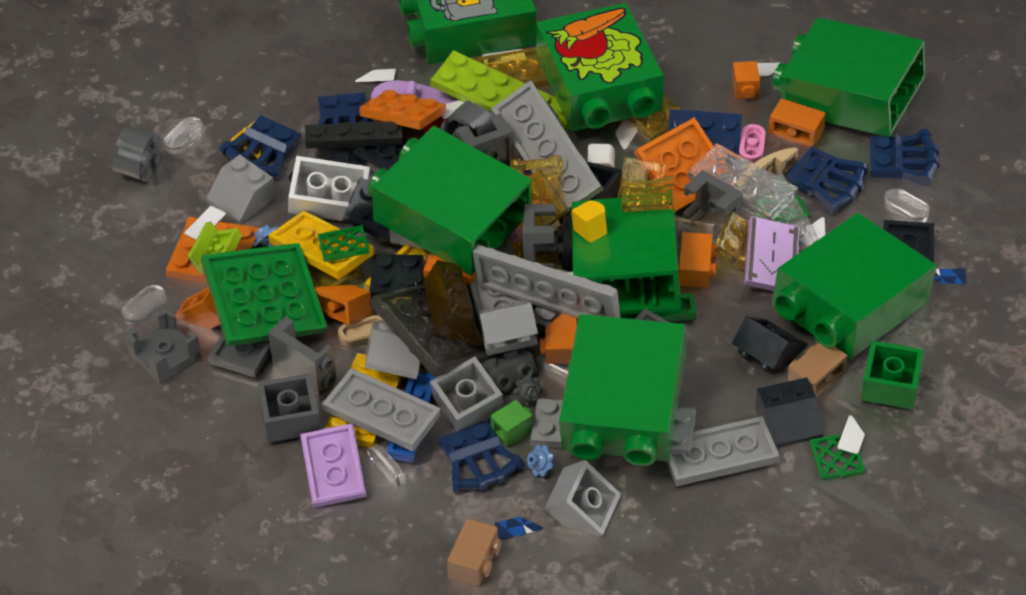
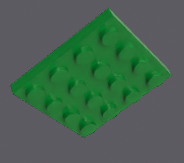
M300 243L202 255L200 261L227 346L269 341L268 332L285 317L294 321L296 337L326 333L327 324Z

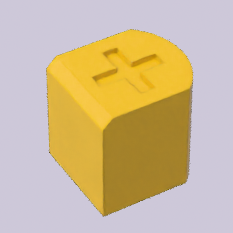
M587 201L571 210L574 231L588 242L592 243L607 234L605 208L601 203Z

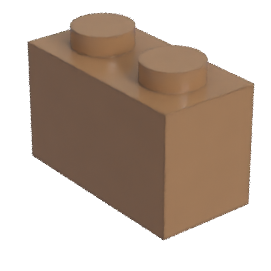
M820 343L812 345L808 348L805 355L799 360H794L789 365L788 381L808 377L817 397L846 372L848 355L836 347L826 348Z
M466 519L447 560L448 578L480 586L483 577H488L490 573L493 555L497 556L500 551L501 539H498V527Z

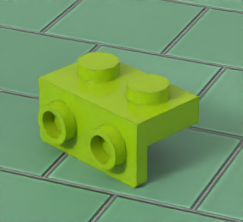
M211 221L206 222L191 248L188 258L198 272L204 274L200 261L202 255L235 251L243 235L238 228L218 231Z

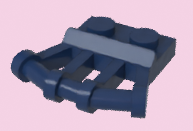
M365 92L318 97L320 112L318 124L356 123L357 121H362L363 123L373 122L371 118L360 116V107L366 103Z
M260 115L251 127L246 128L244 135L231 142L226 141L222 143L219 150L231 160L241 155L273 178L279 179L284 160L301 141V133ZM250 144L242 154L237 152V150ZM259 149L264 150L257 160H250ZM273 155L277 156L273 166L266 165Z
M925 128L918 131L917 134L900 137L898 134H895V137L870 136V177L898 178L924 186L931 185L934 179L933 174L939 168L940 163L937 158L939 147L932 141L930 131ZM922 143L924 145V147H912L914 145ZM908 158H926V159H908Z
M811 146L789 172L786 183L808 192V196L815 195L824 204L826 210L832 214L838 211V207L845 203L853 202L856 198V193L862 191L864 188V176L868 173V165L860 161L839 159ZM844 171L854 172L855 176ZM828 177H831V178H833V179H835V180H837V181H839V182H842V183L848 185L849 187H846V186H844V185H842V184H839V183H837V182H835V181H833V180H831V179H828ZM824 189L839 196L833 199Z
M488 421L439 438V445L452 468L453 493H458L460 490L479 489L482 491L487 489V486L496 483L498 485L504 483V479L515 470H521L525 466L524 461L519 455H513L501 445L498 436L495 435ZM492 455H497L507 464L500 469ZM483 459L490 473L483 476L478 470L475 461ZM466 465L472 478L459 479V467Z

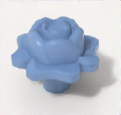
M265 225L259 228L254 234L256 241L253 246H274L269 243L268 235L278 229V226L271 228L269 225Z
M536 445L534 450L528 454V467L532 469L534 476L541 475L545 477L548 471L554 467V454L550 452L547 445Z

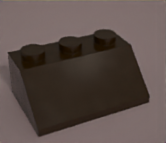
M437 260L423 281L435 334L482 346L484 342L471 291L461 267L451 262L447 263Z

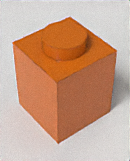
M757 61L733 62L732 83L735 99L759 98L760 76Z

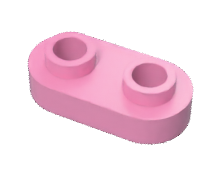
M749 124L743 127L741 131L739 159L744 164L752 165L763 158L766 132L762 126Z

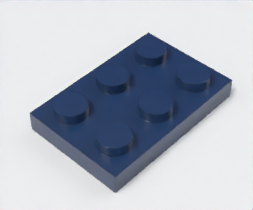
M670 109L668 132L695 117L722 160L726 162H739L743 114Z

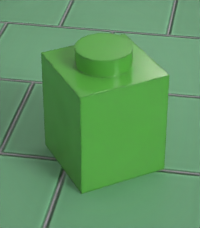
M514 400L491 415V427L499 440L509 448L532 433L533 415L529 408L523 407L517 400Z

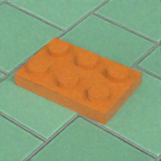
M385 90L382 94L370 99L369 102L360 107V116L384 122L392 121L397 125L419 130L446 113V104L436 102L435 99L417 98L413 94H399L395 90Z

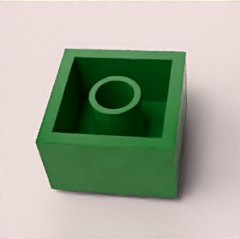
M871 340L861 400L914 410L924 349Z

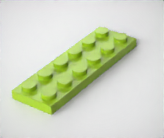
M454 50L430 81L431 87L463 102L471 101L492 111L491 108L526 84ZM538 89L544 100L558 114L561 125L566 131L569 126L556 98Z

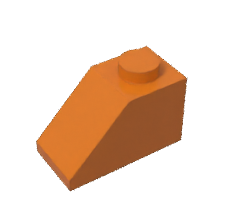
M354 285L315 287L323 315L351 325L372 315L371 294L368 290Z
M209 287L186 298L175 315L178 320L207 329L220 325Z
M562 313L545 327V338H540V354H546V364H570L577 328V318Z

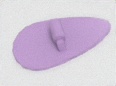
M387 81L379 84L371 93V99L379 96L385 90H395L399 94H413L417 98L435 99L439 103L448 104L454 102V98L435 88L417 84L414 81Z

